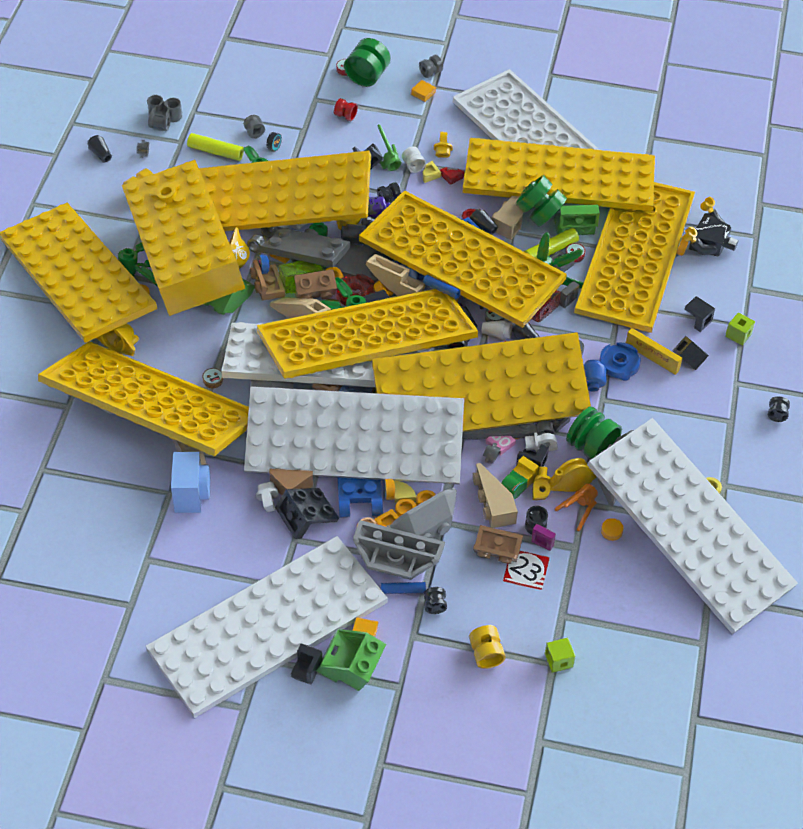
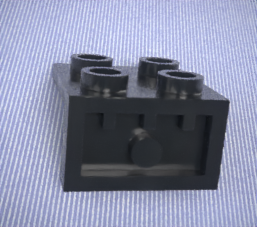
M320 488L286 489L275 506V509L295 539H302L313 523H329L339 520L334 508Z

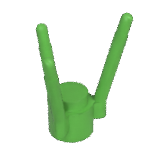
M378 124L377 127L388 150L383 156V161L379 162L383 169L387 168L389 171L397 170L402 162L399 159L395 144H392L391 149L381 125Z

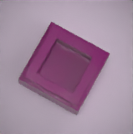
M536 524L533 528L531 541L551 551L554 547L556 533Z

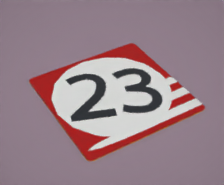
M520 551L517 562L512 561L511 564H507L503 581L542 590L550 558Z

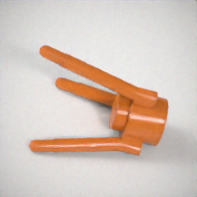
M585 484L571 497L555 507L554 510L558 511L563 507L567 508L575 501L582 506L588 505L576 529L579 532L592 508L597 504L594 499L598 496V492L591 484Z

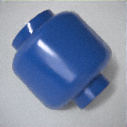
M587 360L583 364L588 391L595 392L599 388L604 387L607 382L606 366L599 360Z

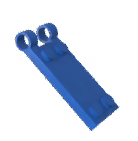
M337 477L339 518L350 517L351 503H371L372 516L383 514L381 480Z

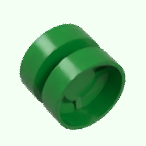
M364 38L359 41L346 58L344 70L354 83L370 87L377 82L388 67L391 56L386 46L380 41L373 38Z
M544 175L532 181L521 192V196L515 202V205L524 213L533 207L535 208L529 218L538 227L546 223L567 199L558 189L552 191L549 195L547 194L552 187V183Z

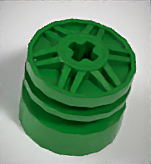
M588 407L574 420L567 433L566 441L578 451L584 449V455L589 459H593L606 450L610 444H614L616 439L622 434V427L611 419L604 420V414L598 412L596 408Z

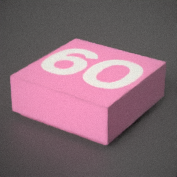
M493 436L486 439V444L492 446L493 443H496L497 447L501 448L499 452L501 456L515 445L516 440L512 436Z

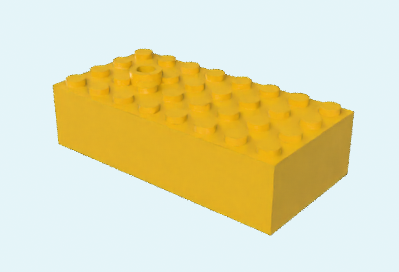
M196 160L185 162L184 164L122 185L169 316L246 289L237 261Z

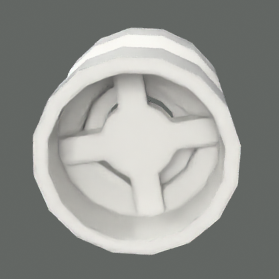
M409 147L402 153V159L407 164L410 172L417 173L425 167L426 161L421 156L418 148Z

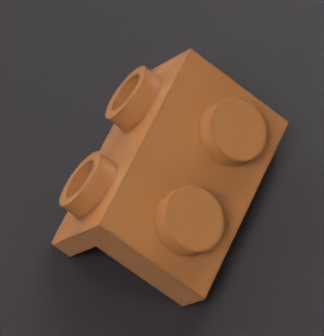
M257 259L253 260L250 275L251 279H255V291L260 293L262 301L285 297V289L276 264L269 265L268 274H262Z
M333 270L294 276L296 298L313 299L321 297V299H329L336 293L337 286Z
M480 525L473 550L477 552L479 557L490 559V556L498 557L500 562L511 564L512 561L517 562L523 535Z

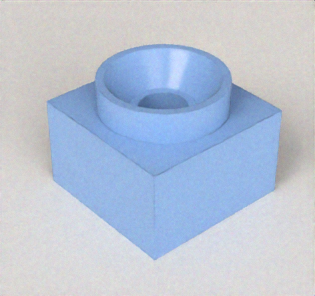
M173 452L171 491L175 513H201L202 500L210 499L209 465H201L199 452Z

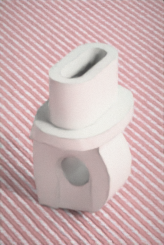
M536 432L534 436H525L526 451L536 450L537 453L541 444L548 446L549 451L558 450L554 434L544 433L537 436Z
M273 482L258 485L256 498L259 501H263L266 513L275 511L273 499L278 496V489L275 488Z

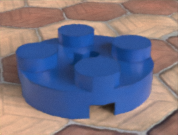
M617 342L616 345L610 346L609 344L602 349L599 361L606 366L607 375L627 381L638 372L641 357H639L637 349L632 345ZM621 358L623 362H617L616 360Z

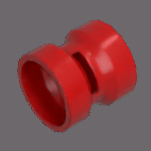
M341 98L337 100L334 107L335 116H343L349 121L354 120L358 111L357 104L353 102L347 103L346 100Z

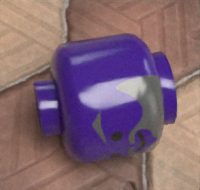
M382 196L369 197L368 215L376 219L390 203H386L385 198Z

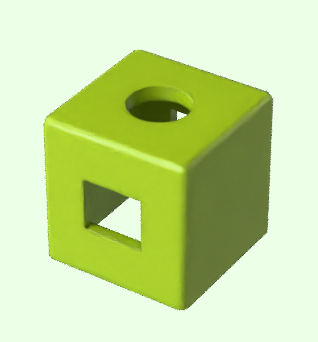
M738 312L729 322L725 337L743 345L752 335L755 321Z
M569 638L546 643L545 656L552 673L574 667L576 656Z

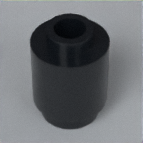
M346 224V226H342L341 239L350 241V244H364L359 241V235L366 229V225Z

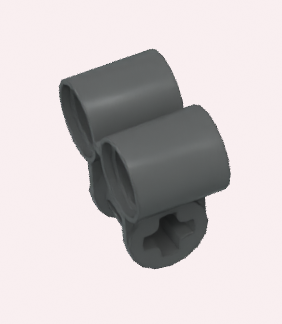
M160 95L148 97L149 128L161 127L164 130H168L170 122H178L182 119L181 101L178 98H169L163 101Z

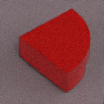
M448 167L440 169L441 177L450 185L463 179L465 176V172L461 169L454 170L448 169Z

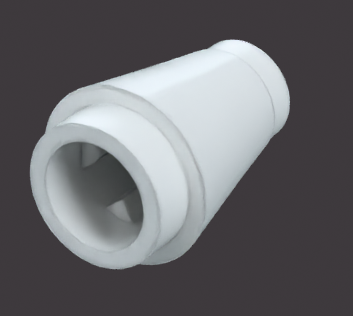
M507 320L483 322L482 334L502 340L510 339L512 323Z

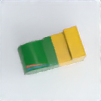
M523 456L518 461V465L503 479L501 484L516 499L534 482L535 477L538 475L539 466Z

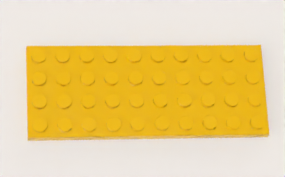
M470 138L463 193L509 198L511 196H521V192L532 181L544 175L552 183V187L547 194L549 195L552 191L558 189L567 197L565 203L653 211L655 155Z
M370 151L199 168L224 231H234L236 227L239 230L368 218Z
M654 182L653 211L610 207L575 306V314L652 333L679 242L695 195L694 191Z
M405 190L359 235V241L424 276L429 275L459 289L460 295L522 328L560 287L567 276L563 271Z
M68 202L0 232L1 241L85 343L157 309V304Z
M436 289L257 325V333L284 379L354 365L376 358L391 357L478 338L477 328L456 300Z
M578 332L371 360L376 394L464 398L462 432L578 417L583 410L591 407Z
M90 341L38 374V381L49 387L93 404L100 409L107 410L135 424L149 428L154 432L163 434L170 439L182 442L208 455L216 456L247 431L248 406Z

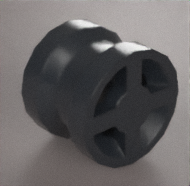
M781 396L772 397L769 401L768 418L775 422L786 421L789 417L790 401Z
M431 587L424 591V599L427 601L425 603V611L427 613L440 614L447 610V602L444 600L446 598L445 589Z

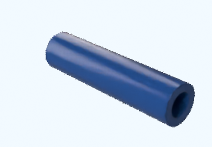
M426 275L423 279L424 284L455 299H458L460 296L459 289L429 275Z
M426 582L381 583V590L384 594L424 593Z

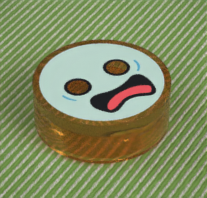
M209 368L204 371L202 378L203 384L206 387L217 388L222 385L221 370Z

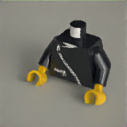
M707 197L700 205V208L703 211H708V213H704L696 229L689 227L685 230L686 234L683 235V239L686 242L690 241L689 250L697 251L700 255L720 256L724 247L735 251L739 240L729 237L732 227L720 217L716 209L712 208L715 205L712 197Z

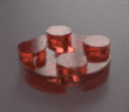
M349 274L341 278L351 290L356 291L359 289V292H353L350 296L359 295L364 297L376 292L373 280L364 274H356V276L352 277ZM337 289V300L346 306L348 298L343 297Z

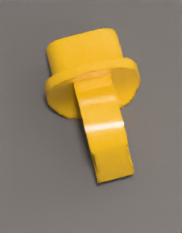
M440 132V143L434 144L433 149L436 151V157H450V151L453 150V146L447 143V132Z
M539 467L538 475L535 477L532 487L533 501L545 500L550 493L549 483L551 477L547 476V467Z

